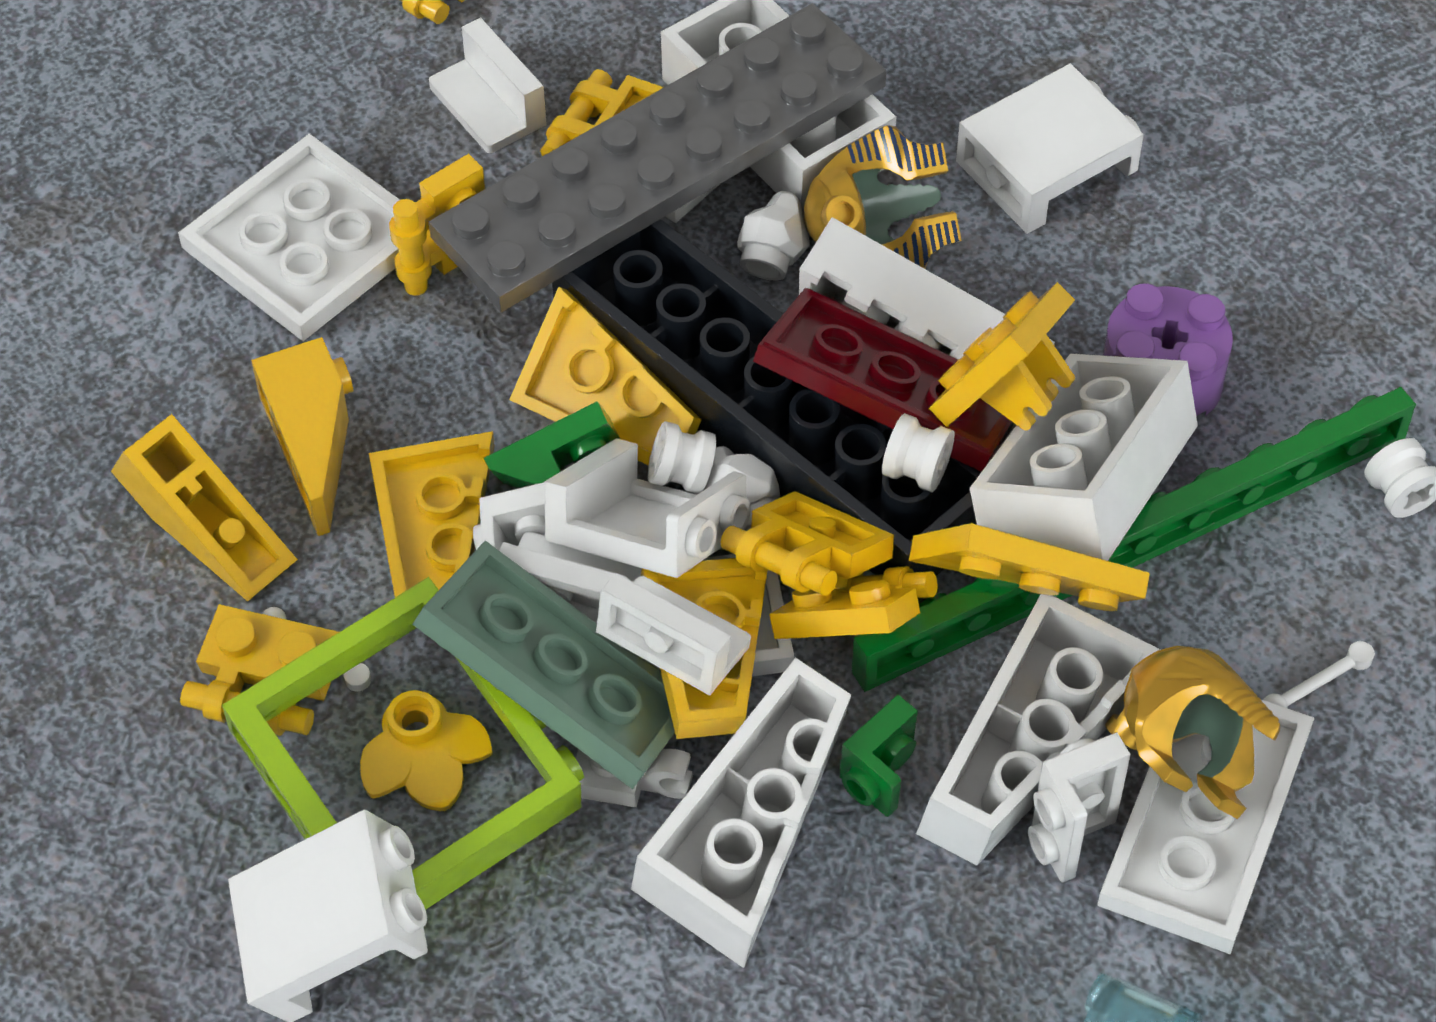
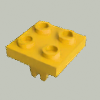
M1058 282L1039 299L1031 290L1027 292L1002 317L1003 320L993 329L989 327L963 352V356L942 375L938 382L946 390L929 409L947 427L981 398L1025 431L1029 430L1036 422V419L1028 410V407L1032 408L1039 416H1046L1052 408L1051 402L1059 394L1058 388L1052 383L1051 379L1055 380L1063 388H1068L1075 380V375L1047 336L1049 330L1073 304L1075 299Z

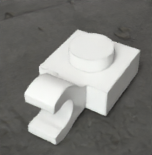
M578 749L576 760L585 776L584 779L579 781L581 783V798L636 808L641 790L659 793L671 798L683 799L689 792L693 778V771L688 770L691 758L690 753L677 749H662L636 786L631 789Z

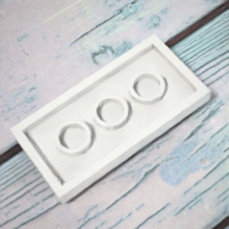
M1261 700L1272 711L1274 716L1278 717L1280 731L1276 740H1272L1253 726L1254 776L1250 784L1235 792L1237 798L1247 808L1238 819L1217 809L1198 787L1197 773L1211 760L1212 748L1209 737L1194 734L1172 743V757L1191 779L1193 787L1184 792L1165 783L1149 767L1101 889L1097 906L1231 954L1309 737L1314 717Z

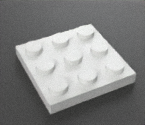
M308 134L179 231L178 234L181 247L300 340L305 341L395 269L394 258L399 252V248L391 241L389 222L394 216L393 206L400 199L311 134Z

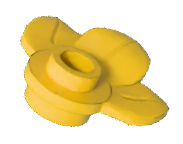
M419 690L406 691L396 696L385 710L382 718L383 732L364 747L360 760L361 780L364 790L370 798H379L401 787H405L408 795L422 807L435 811H446L453 806L462 792L464 781L462 764H472L492 755L491 741L485 727L471 715L447 712L444 705L427 692ZM414 722H422L427 725L420 730H405L408 725Z

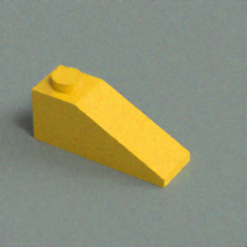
M320 337L251 360L259 398L317 536L330 533L349 422L345 394L354 391L344 359L339 357L332 360L323 338Z
M172 414L123 451L111 470L112 474L152 520L247 602L298 560Z

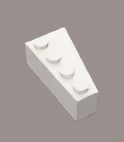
M795 657L639 853L636 859L631 890L744 968L841 731L851 694Z

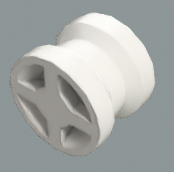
M904 413L897 421L888 441L883 458L882 474L893 479H898L902 476L916 479L920 488L933 492L939 485L947 467L953 448L955 432L942 426L934 430L922 427L916 417Z
M664 421L657 432L652 447L648 467V481L661 486L671 481L681 484L686 492L693 494L702 492L709 479L716 450L715 434L702 430L694 435L684 433L679 425Z
M1405 438L1387 445L1372 457L1364 470L1365 478L1370 485L1385 493L1384 504L1394 517L1398 518L1414 515L1427 508L1436 500V467L1427 465L1425 462L1426 451L1415 438Z

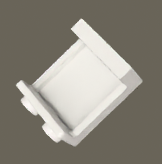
M1070 63L959 122L956 162L1028 234L1046 224L1049 200L1113 165L1125 176L1138 171L1144 134L1131 117L1123 115L1103 95L1100 87L1095 82L1087 80Z
M617 438L545 481V541L674 578H678L722 548L720 543L721 536L727 527L734 525L745 530L750 517V502L746 498L747 477L745 474L733 471L697 495L637 479L638 444Z
M364 809L228 879L246 997L249 1005L286 1022H294L313 1012L310 989L389 950H397L412 959H416L428 952L423 928L427 923V914L420 897L416 893L411 867L415 859L414 849L408 836L401 828L391 825Z

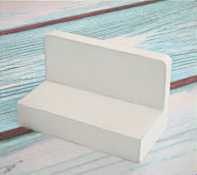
M481 17L462 26L465 59L432 75L429 78L430 89L487 153H494L547 125L544 87Z
M525 532L518 546L503 542L499 550L595 623H597L601 589L611 577L618 573L634 582L637 577L641 576L642 568L545 541L544 535L534 532Z
M615 573L601 589L596 633L709 696L750 646L751 635L645 576H639L633 582Z

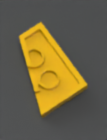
M558 287L509 400L555 422L598 401L610 416L620 439L638 444V461L648 466L657 432L664 421L679 425L684 433L696 434L702 419L567 289Z
M493 431L369 453L395 597L428 577L440 590L475 552L473 527L480 524L481 521L479 498L485 497L490 473L484 458L494 452Z
M973 523L913 535L908 560L910 562L959 571L973 577L1019 584L1020 589L1032 593L1058 595L1060 592L1079 596V605L1103 611H1117L1120 602L1145 599L1150 575L1149 572Z
M736 558L701 561L678 578L641 569V576L653 580L751 635L748 650L710 696L660 668L676 739L735 734L746 720L768 569L756 572L739 564Z

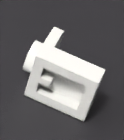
M545 482L479 498L481 524L473 527V539L476 550L485 540L500 550L503 542L518 546L525 532H534L545 536Z

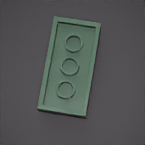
M486 540L428 601L412 624L631 789L636 786L675 733L661 671L645 659L596 633L597 623Z

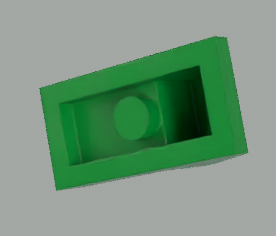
M596 401L485 457L484 460L489 470L503 484L519 489L544 483L549 478L565 469L564 466L572 462H578L614 439H620L610 416L599 402Z

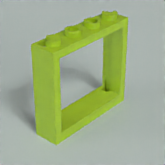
M429 577L222 704L230 732L304 839L337 824V822L267 721L416 629L412 625L422 608L439 591ZM456 658L547 783L412 870L416 893L420 897L425 910L582 807L581 783L579 781L584 779L585 776L570 750L564 745L555 749L542 731L546 724L502 691L495 688L490 682L458 658Z

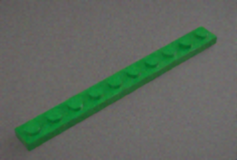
M1402 387L1379 397L1376 395L1367 396L1357 402L1347 412L1327 421L1325 419H1317L1309 423L1297 435L1275 445L1273 443L1262 444L1252 450L1246 458L1222 469L1219 467L1210 468L1198 475L1192 483L1168 494L1166 492H1158L1151 495L1108 561L1133 568L1374 456L1387 445L1406 438L1416 403ZM977 578L972 584L948 595L946 593H938L934 597L927 598L919 605L920 614L893 632L864 634L854 637L852 674L864 692L871 690L1028 617L1041 594L1020 589L1019 584L984 578ZM1059 592L1058 595L1052 596L1064 600L1073 595Z

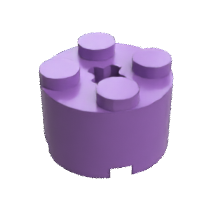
M1151 284L1135 285L1128 290L1126 298L1116 306L1110 316L1103 356L1188 361L1196 416L1205 411L1206 416L1216 407L1220 400L1232 349V330L1225 316V306L1221 300L1210 294L1200 295L1179 287H1156Z

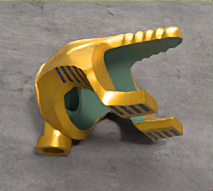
M883 126L847 146L813 179L804 205L805 225L808 233L816 242L833 217L925 269L931 254L944 245L962 241L957 214L951 211L916 218L903 236L893 239L888 235L887 230L893 222H898L902 218H908L911 214L916 215L918 211H925L927 207H933L940 201L941 192L937 187L929 184L925 186L921 184L914 186L912 184L906 186L903 184L885 185L878 181L877 175L881 169H888L897 173L906 181L945 174L948 171L944 144L924 145L910 142L895 126Z
M1173 646L1158 650L1136 664L1131 669L1125 688L1124 709L1120 715L1113 714L1105 724L1106 729L1111 734L1118 732L1126 746L1137 750L1139 756L1165 783L1184 792L1192 788L1193 784L1188 775L1173 759L1172 743L1194 734L1208 736L1212 755L1209 763L1197 773L1198 787L1217 809L1236 819L1247 808L1237 798L1235 792L1250 784L1254 776L1253 726L1272 740H1276L1280 731L1278 717L1274 716L1272 711L1268 709L1253 690L1219 655L1208 649Z

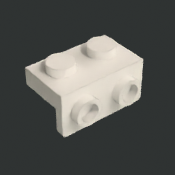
M1118 732L1096 741L1091 738L1078 740L1066 747L1060 755L1042 762L1038 792H1035L1033 796L1035 810L1032 826L1028 828V837L1037 859L1043 865L1051 864L1062 883L1076 877L1083 836L1116 823L1131 755Z

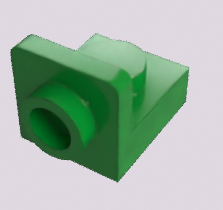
M898 694L842 744L839 777L842 779L847 792L864 806L872 804L886 817H889L898 808L901 778L895 771L904 765L916 747L914 736L918 710Z

